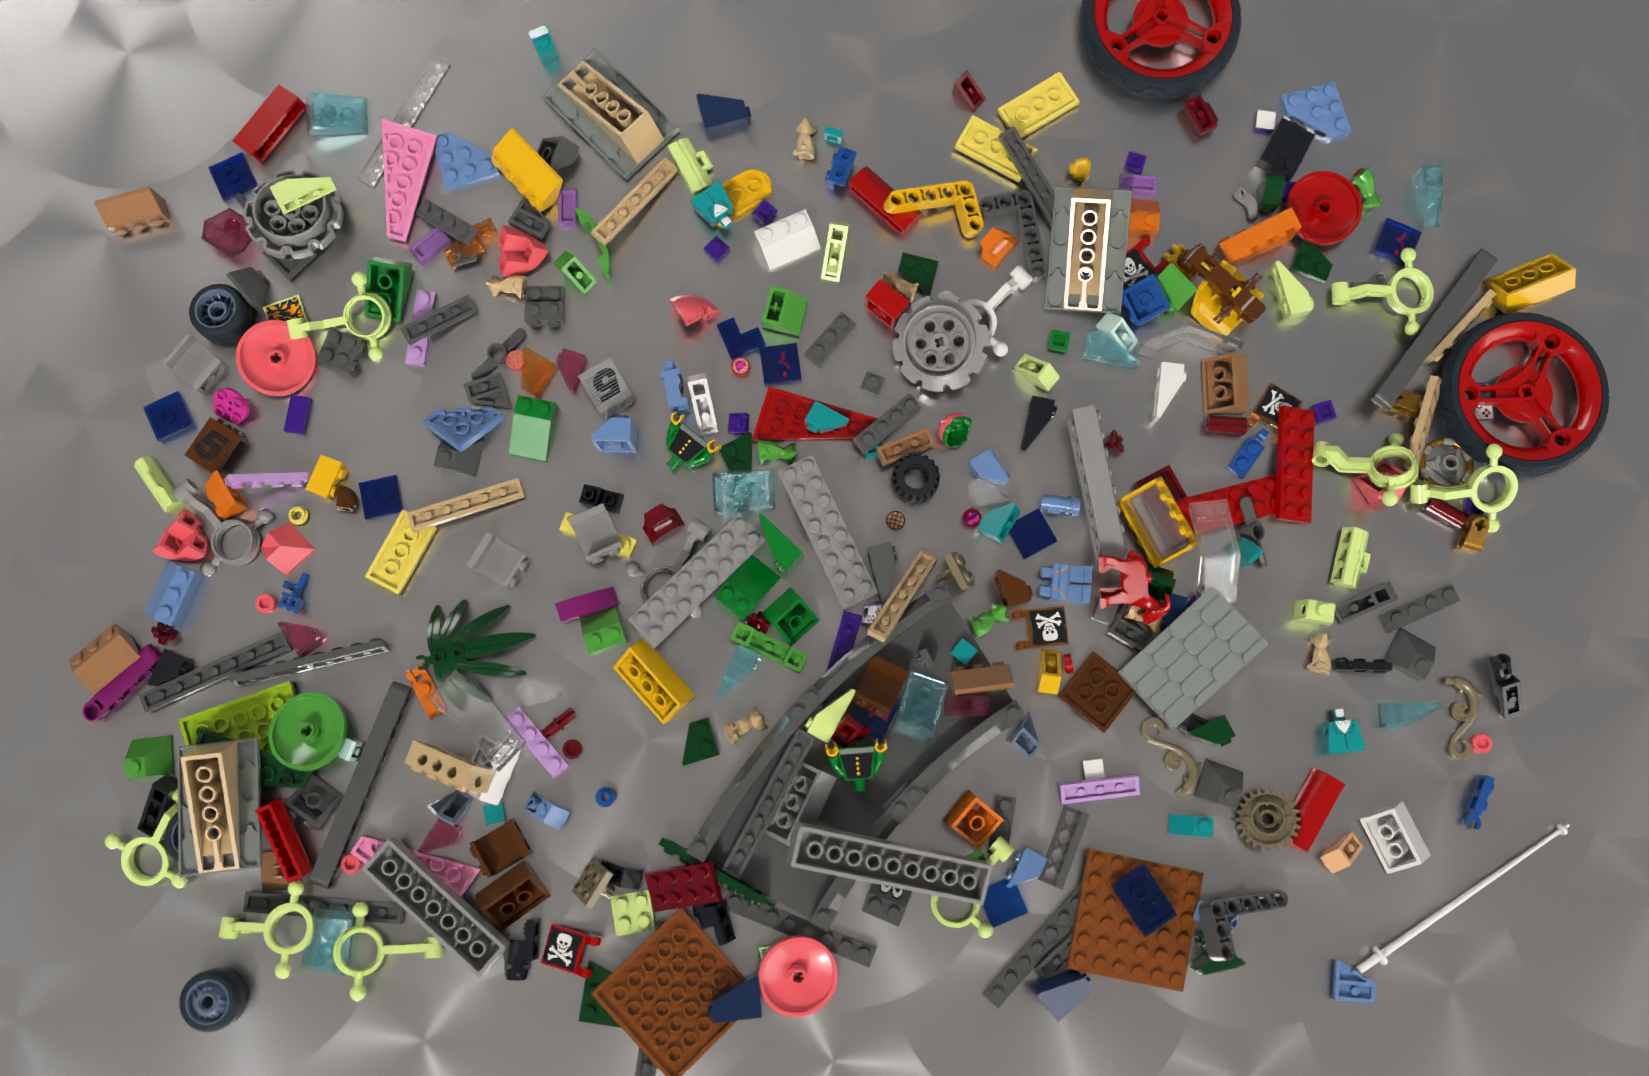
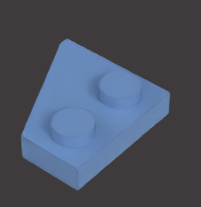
M1334 960L1332 999L1375 1004L1376 983L1341 961Z

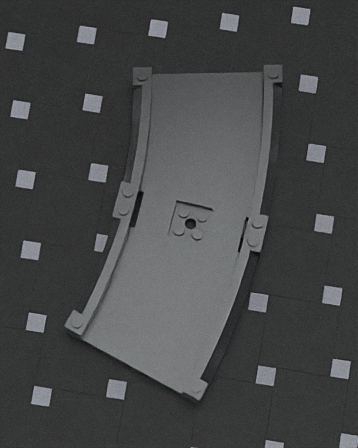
M942 582L909 604L885 643L868 635L799 696L784 712L785 715L758 745L721 795L698 834L695 835L686 851L687 854L702 862L712 860L715 867L723 868L797 729L825 700L829 703L849 688L857 690L874 654L910 673L886 721L875 714H872L870 717V710L867 711V708L858 707L851 700L844 715L848 713L856 721H860V724L871 729V731L862 740L851 741L845 748L875 746L876 739H878V744L883 745L886 739L887 749L885 750L884 763L878 774L873 775L871 779H865L866 791L854 792L853 780L845 781L844 778L836 774L830 765L825 745L827 744L828 749H833L835 741L830 739L826 743L816 737L803 762L837 778L815 824L817 826L886 840L898 824H901L927 796V793L948 773L977 749L1026 717L1018 702L1012 700L1007 690L952 697L949 673L953 672V668L965 665L950 653L962 638L978 650L965 666V670L973 669V665L984 664L985 667H991L952 604V597ZM925 648L935 665L927 670L925 667H920L916 658L919 656L917 652ZM836 743L838 749H842V748H843V747L840 746L838 743ZM909 778L912 782L884 810L882 806ZM764 833L739 880L809 918L811 923L828 931L837 915V911L856 880L791 867L786 862L789 846Z

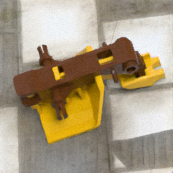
M1173 244L1170 248L1173 251V255L1166 252L1162 256L1169 264L1172 262L1187 279L1190 278L1193 281L1197 276L1204 279L1197 288L1191 314L1220 342L1242 320L1247 324H1251L1266 310V306L1260 301L1264 294L1256 288V284L1263 278L1259 273H1256L1250 280L1247 279L1234 265L1222 260L1218 263L1214 259L1217 254L1213 253L1210 256L1207 253L1206 247L1202 244L1195 245L1191 250L1187 249L1184 245L1178 247Z

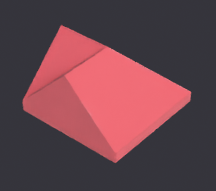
M1385 459L1375 467L1379 473L1388 476H1397L1405 473ZM1362 473L1354 478V482L1369 504L1377 499H1382L1383 493L1387 491V489L1375 485L1370 480L1368 473ZM1405 488L1395 489V493L1398 495V501L1401 498Z
M290 522L269 531L261 546L266 560L286 576L315 550Z

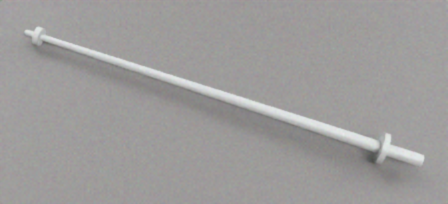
M1559 823L1556 825L1557 830L1383 949L1380 950L1376 946L1371 948L1374 955L1356 967L1357 970L1362 974L1378 962L1386 965L1388 963L1386 956L1558 834L1566 835L1568 833L1566 829L1570 824L1567 823L1563 826Z

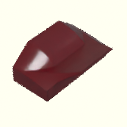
M1201 94L1184 101L1183 109L1185 116L1196 134L1201 136L1217 128V121L1219 119L1210 103L1205 102Z
M662 503L644 514L643 530L652 545L685 525L675 508H669Z
M846 713L840 720L831 739L845 748L851 741L862 740L871 729L863 726Z

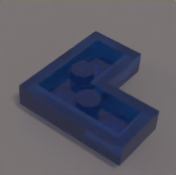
M734 317L716 324L731 360L766 346L759 327L741 334Z

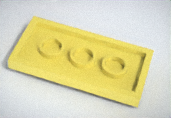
M1058 72L1001 106L997 112L1008 129L1015 126L1021 138H1024L1077 106L1080 101L1062 74Z
M972 115L954 149L1020 183L1022 178L998 139V135L1004 133V131ZM1025 143L1034 158L1038 149Z
M402 510L365 577L400 595L434 536L437 527L432 526L413 532L407 511Z

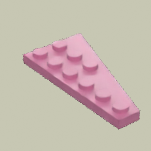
M382 119L387 237L406 243L437 136Z
M361 836L350 853L367 864L385 842ZM409 849L461 898H463L480 873V869L477 867Z

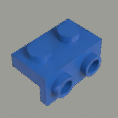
M839 146L837 153L833 154L831 160L832 168L827 171L825 176L827 188L834 190L836 184L843 187L846 185L857 155L856 151Z

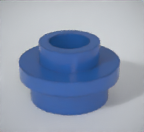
M603 787L597 791L595 800L601 807L611 806L615 801V793L612 789ZM604 793L608 795L607 801L602 800Z

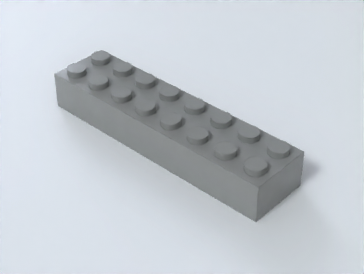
M1095 405L1072 409L1066 418L1096 563L1098 565L1100 554L1124 558L1126 553H1128V546L1122 537L1124 527L1118 518V515H1120L1118 503L1115 504L1114 496H1116V489L1110 480L1112 470L1106 461L1108 459V451L1102 442L1104 440V432L1099 427V410H1096Z
M808 456L778 470L777 473L843 612L877 596L878 591L813 456Z
M739 512L628 617L625 622L651 649L656 648L766 540Z
M396 837L388 839L361 869L478 978L486 974L512 944Z

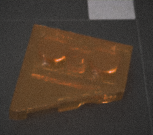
M525 346L523 348L521 389L538 398L554 371L556 364Z

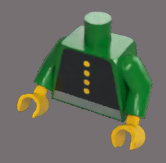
M676 410L671 414L672 421L667 430L666 446L667 451L672 457L666 465L675 471L681 463L688 468L706 464L715 451L721 449V445L715 448L713 444L716 439L706 442L684 423L680 424L679 422L685 418V415L682 414L680 419L676 417Z
M876 739L875 746L838 749L837 744L834 742L833 749H828L827 744L825 749L830 765L836 774L844 778L845 781L853 780L854 792L866 791L865 779L873 778V775L878 774L882 767L885 750L887 749V740L885 739L883 745L878 744V739Z

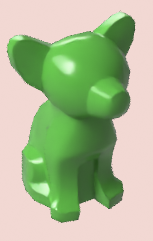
M1368 166L1351 179V183L1357 185L1361 195L1365 197L1362 203L1364 209L1380 207V201L1383 200L1374 192L1375 178Z
M757 440L761 464L770 459H784L787 464H793L797 454L794 448L796 443H790L786 447H781L772 441Z
M993 603L991 611L983 612L977 617L969 616L970 625L976 638L988 633L996 620L1000 622L1009 621V618L1006 616L1007 607L1005 605Z

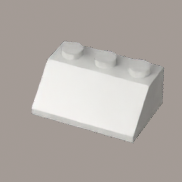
M806 209L754 231L755 240L770 271L821 249Z
M483 734L472 761L496 772L487 794L479 792L478 795L467 791L466 793L478 800L498 806L499 801L503 797L507 782L511 778L515 763L519 759L521 750Z
M1403 801L1386 806L1360 819L1387 874L1420 865L1431 856Z

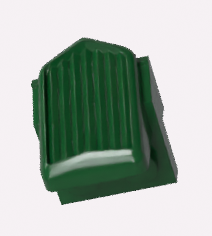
M1147 563V571H1151L1152 583H1148V592L1161 604H1164L1166 600L1165 594L1167 593L1171 598L1176 579L1173 578L1174 572L1161 567L1154 568L1153 565Z
M1199 930L1194 934L1197 938L1196 944L1202 951L1206 952L1190 966L1197 974L1208 975L1246 965V962L1242 958H1238L1236 954L1233 959L1228 961H1212L1207 953L1203 931Z

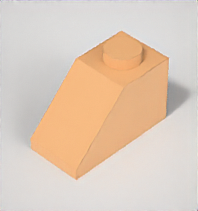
M1350 831L1328 847L1320 858L1333 874L1352 865L1364 846L1353 831Z

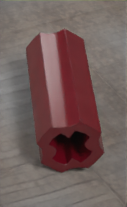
M1209 415L1206 419V432L1245 435L1248 428V420L1245 417Z
M1432 497L1425 504L1424 508L1425 511L1457 529H1460L1465 524L1468 516L1467 513L1442 499Z

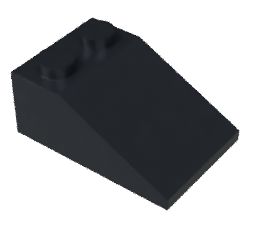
M1282 118L1255 166L1272 176H1286V181L1289 182L1301 164L1315 135Z

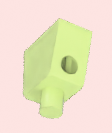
M1311 599L1295 601L1292 620L1329 627L1333 624L1336 604Z

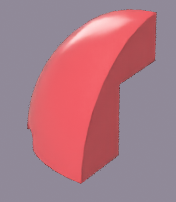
M502 225L498 247L501 248L498 265L502 277L522 275L538 266L548 252L546 246L524 231Z
M683 294L669 299L674 310L680 315L686 326L701 318L706 322L720 313L712 302L698 295Z
M184 507L163 532L152 552L175 561H194L204 557L207 551V537L203 536L201 532L200 521Z

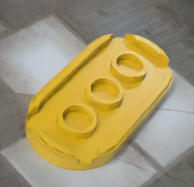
M756 169L745 170L722 183L733 206L734 212L729 216L732 221L755 209L761 199L767 201L772 193L770 177L765 172Z

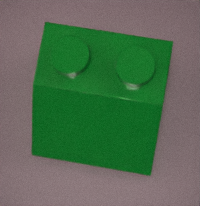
M791 587L762 612L790 646L820 621Z

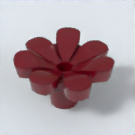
M1113 429L1110 431V440L1104 443L1107 450L1114 447L1120 453L1125 452L1124 445L1121 443L1123 441L1122 436H1118L1117 431Z
M759 611L758 614L752 613L745 620L748 623L747 626L754 627L759 632L761 630L763 633H767L768 627H770V622L765 620L762 611Z
M158 622L157 627L153 626L151 628L153 637L158 638L159 644H165L168 640H175L178 634L177 630H172L173 626L166 625L164 627L162 622Z

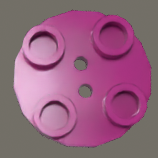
M228 387L221 388L215 393L213 397L215 407L213 410L217 416L234 424H239L247 418L250 399H245L239 392Z

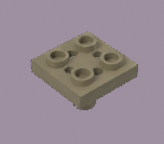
M958 552L945 554L944 558L950 569L937 575V581L942 580L941 582L946 585L956 579L961 590H967L975 586L973 574L971 571H967L964 566L966 561L963 555L958 554Z
M592 858L585 866L580 879L575 882L572 892L586 907L592 909L601 894L607 898L612 897V894L609 892L614 894L615 887L608 884L613 874L599 860Z

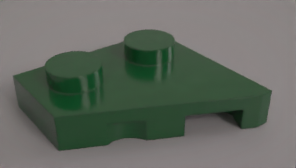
M1301 238L1289 270L1324 284L1328 279L1333 264L1314 244Z
M903 252L898 273L904 278L909 279L911 284L919 283L918 288L926 296H930L939 261Z
M749 432L722 445L719 450L735 482L752 474V433Z
M709 717L689 723L682 761L683 766L718 756L719 751Z

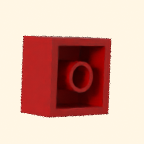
M879 279L866 294L864 307L894 330L901 315L904 312L908 313L909 301L903 293L899 292L898 294L893 290V286L889 282H883Z

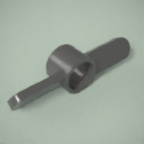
M523 328L517 329L502 344H491L487 349L488 357L471 373L472 380L485 377L496 365L505 364L508 352L525 337V330ZM496 349H503L504 354L500 359H492V354Z
M1242 497L1239 500V505L1245 523L1240 527V537H1245L1263 549L1261 540L1265 535L1264 527L1257 521L1251 499ZM1262 553L1259 558L1264 567L1267 566L1265 553Z

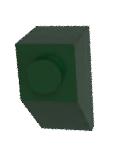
M1267 175L1257 188L1258 210H1262L1264 213L1276 211L1281 204L1286 176Z
M1219 715L1185 732L1189 737L1212 745L1220 744L1221 747L1231 743V738L1236 736L1225 715Z

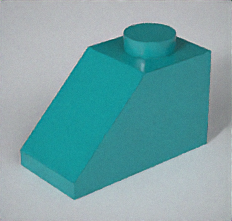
M545 25L528 32L543 65L559 58L556 47Z
M815 401L804 422L809 431L825 433L846 427L849 424V418Z
M1011 503L988 511L981 518L978 529L984 536L1003 544L1021 510L1016 504Z
M1245 537L1239 540L1237 538L1233 539L1227 545L1229 548L1225 551L1240 569L1250 565L1265 552Z
M1169 814L1168 834L1213 838L1214 817Z

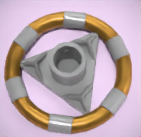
M1437 438L1425 445L1419 463V472L1422 479L1429 484L1443 487L1466 485L1474 472V460L1457 445L1453 438ZM1438 445L1456 447L1453 450L1426 460L1431 450ZM1460 450L1466 461L1467 469L1461 480L1457 482ZM1426 466L1452 485L1439 484L1430 477Z

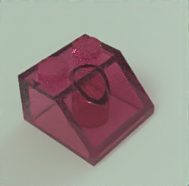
M231 208L204 220L202 239L232 258L244 252L252 241L246 230V226L249 224L246 223L242 215Z

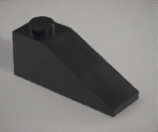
M1032 395L1019 454L1023 455L1051 418H1055L1057 406H1054L1055 400Z
M167 773L152 784L137 828L148 836L154 835L164 813L176 803L172 797L178 788V779Z

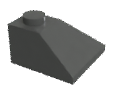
M563 136L542 138L537 153L556 171L574 164L578 157L579 146Z
M252 267L227 273V277L246 301L263 314V307L266 306L269 289L268 284L265 282L266 276L260 270L256 271Z
M478 439L463 452L458 451L445 440H442L437 448L433 466L442 471L476 477L484 440Z
M1400 628L1384 660L1385 663H1392L1393 668L1416 681L1425 680L1434 664L1436 647Z
M1205 759L1193 796L1236 810L1243 791L1244 772Z

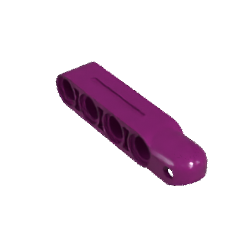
M153 644L143 647L139 651V659L99 690L84 705L83 716L86 720L90 722L100 721L111 710L119 706L153 673L161 657V653Z

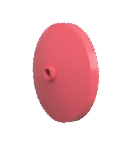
M269 320L252 326L244 333L236 349V364L244 381L254 390L269 396H286L297 392L309 382L315 370L316 354L309 337L291 340L286 321ZM279 357L281 360L278 363H274L273 359Z
M795 935L781 939L767 950L760 962L758 969L760 992L766 1003L782 1015L802 1017L815 1013L830 1000L835 991L838 979L835 959L828 948L815 938Z

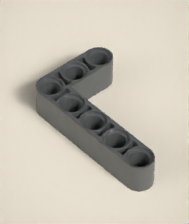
M1020 190L983 197L979 202L983 219L1016 215L1027 272L1033 277L1032 282H1041L1046 275L1047 265L1032 194L1027 190ZM1019 199H1025L1027 203L1022 204L1019 202ZM1007 202L1009 206L1003 207L1000 203ZM988 205L991 209L984 210L982 206ZM1028 216L1031 221L1026 222L1022 217ZM1026 234H1032L1035 239H1028ZM1029 252H1036L1038 257H1032ZM1039 269L1042 274L1036 275L1033 270Z
M1278 889L1201 903L1198 912L1209 958L1214 962L1231 960L1235 956L1228 917L1283 908L1288 904V896L1285 891Z

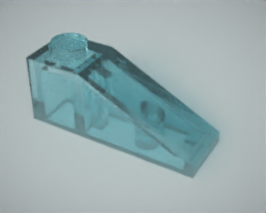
M1441 165L1422 166L1414 174L1421 228L1438 227L1441 225L1443 195Z
M1100 331L1088 332L1086 335L1081 358L1134 370L1139 368L1141 362L1109 336L1103 335Z
M737 644L715 699H722L749 676L754 669H758L761 662L759 653Z
M1443 703L1378 704L1379 727H1386V731H1399V727H1406L1444 707Z

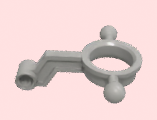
M186 478L172 491V494L181 503L186 504L188 502L191 506L202 512L216 528L211 537V546L215 557L211 561H204L200 565L202 574L206 576L214 574L216 566L221 561L232 566H242L251 562L258 555L261 548V535L258 527L263 523L271 522L273 519L271 510L267 508L259 510L257 518L253 522L240 518L224 521L207 501L197 495L200 490L190 479ZM241 525L249 533V548L242 556L229 558L221 548L222 535L228 528Z
M698 518L693 519L687 529V533L690 535L686 539L684 549L672 567L658 566L646 573L640 569V565L636 561H630L626 564L625 571L629 576H638L642 579L640 593L643 602L649 598L647 593L649 581L659 573H676L693 556L699 541L705 542L712 532V527ZM700 604L690 616L694 618L700 617L703 614V606Z

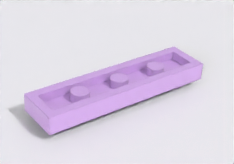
M416 291L412 321L435 310L436 292ZM430 336L410 346L408 344L405 358L406 364L426 365Z
M308 472L228 474L224 480L225 486H231L232 489H240L243 486L251 485V488H262L264 485L278 488L283 487V484L300 487L309 480Z
M520 706L504 719L553 778H556L570 766L552 743L546 740V737H543L540 732L541 730Z
M1137 774L1059 783L1062 804L1140 795L1139 777Z

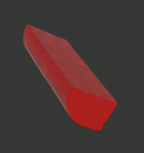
M278 84L232 142L255 160L262 163L305 111L307 106L298 96Z
M868 166L863 167L849 181L848 189L902 236L923 216L919 210L896 214L888 213L884 209L883 204L889 194L895 191V189Z
M1311 768L1293 803H1296L1293 809L1300 811L1295 816L1301 818V821L1296 822V824L1301 827L1294 830L1298 836H1291L1293 843L1286 841L1288 844L1302 852L1308 853L1342 792L1345 783L1326 772Z
M282 798L273 799L255 809L286 882L302 878L313 870Z

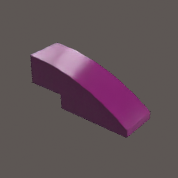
M614 587L555 603L562 623L586 617L619 605Z

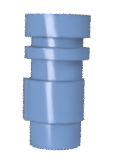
M1042 494L1040 509L1048 510V513L1060 514V512H1064L1065 515L1071 513L1072 516H1078L1081 497L1072 498V496H1068L1067 498L1058 495Z

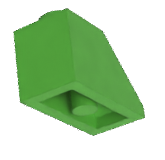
M566 250L553 263L562 275L584 295L597 282L580 261Z

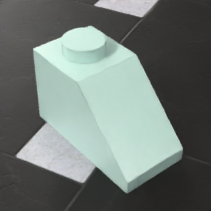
M1106 313L1096 325L1103 338L1125 355H1128L1138 343V339L1123 317Z
M346 736L344 745L337 756L347 761H359L366 742Z

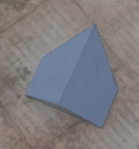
M1030 712L1026 714V717L1006 740L1008 744L1028 760L1033 757L1041 746Z
M456 790L426 807L436 817L452 826H456L462 822L474 797Z

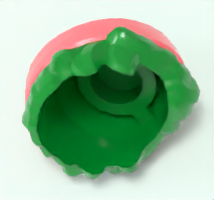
M960 412L945 416L940 422L938 436L943 444L947 447L956 448L961 446L962 442H966L968 432L972 426V419Z

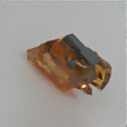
M491 218L473 225L479 232L468 246L462 242H455L448 248L443 249L451 267L477 261L478 255L485 251L480 238L489 237L493 232L497 231Z

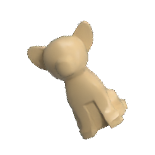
M806 117L803 118L802 123L796 128V132L800 136L797 139V148L793 150V155H798V158L802 160H812L815 156V143L811 135L818 131V127L812 126Z
M893 271L889 273L884 272L882 281L889 282L893 286V290L898 294L899 292L903 293L908 298L909 305L911 306L919 283L911 284L904 279H897Z
M513 275L502 281L499 277L492 276V279L485 281V284L488 285L494 297L498 296L499 292L502 291L505 293H515L518 295V298H522L526 292L527 276Z
M1127 605L1124 618L1144 622L1143 618L1138 616L1137 613L1144 612L1145 608ZM1165 615L1148 625L1154 633H1160V626Z
M1324 632L1316 637H1310V642L1315 646L1312 662L1307 665V668L1313 672L1330 675L1331 658L1326 648L1331 644L1332 638H1328L1327 633Z
M755 706L750 711L749 719H742L736 723L727 724L724 726V731L728 740L733 744L752 727L765 730L768 726L764 723L763 715L758 712V707Z

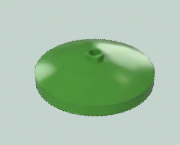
M307 692L290 698L277 710L270 724L269 745L273 755L283 765L298 771H312L325 766L337 756L344 745L347 736L346 715L342 707L335 700L321 693Z

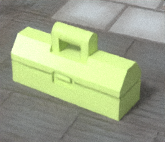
M688 138L679 139L678 142L675 141L668 145L669 153L677 168H679L693 197L713 185L706 172L713 168V164L705 150L696 153ZM700 158H701L702 162L704 163V166H702V167L700 166V164H699L698 161H697V160L700 159Z
M149 455L135 461V469L165 512L172 514L185 505L172 494L176 486L155 457Z
M1357 527L1342 528L1330 583L1344 588L1357 589L1360 573H1367L1371 554L1365 552L1369 538L1367 531Z

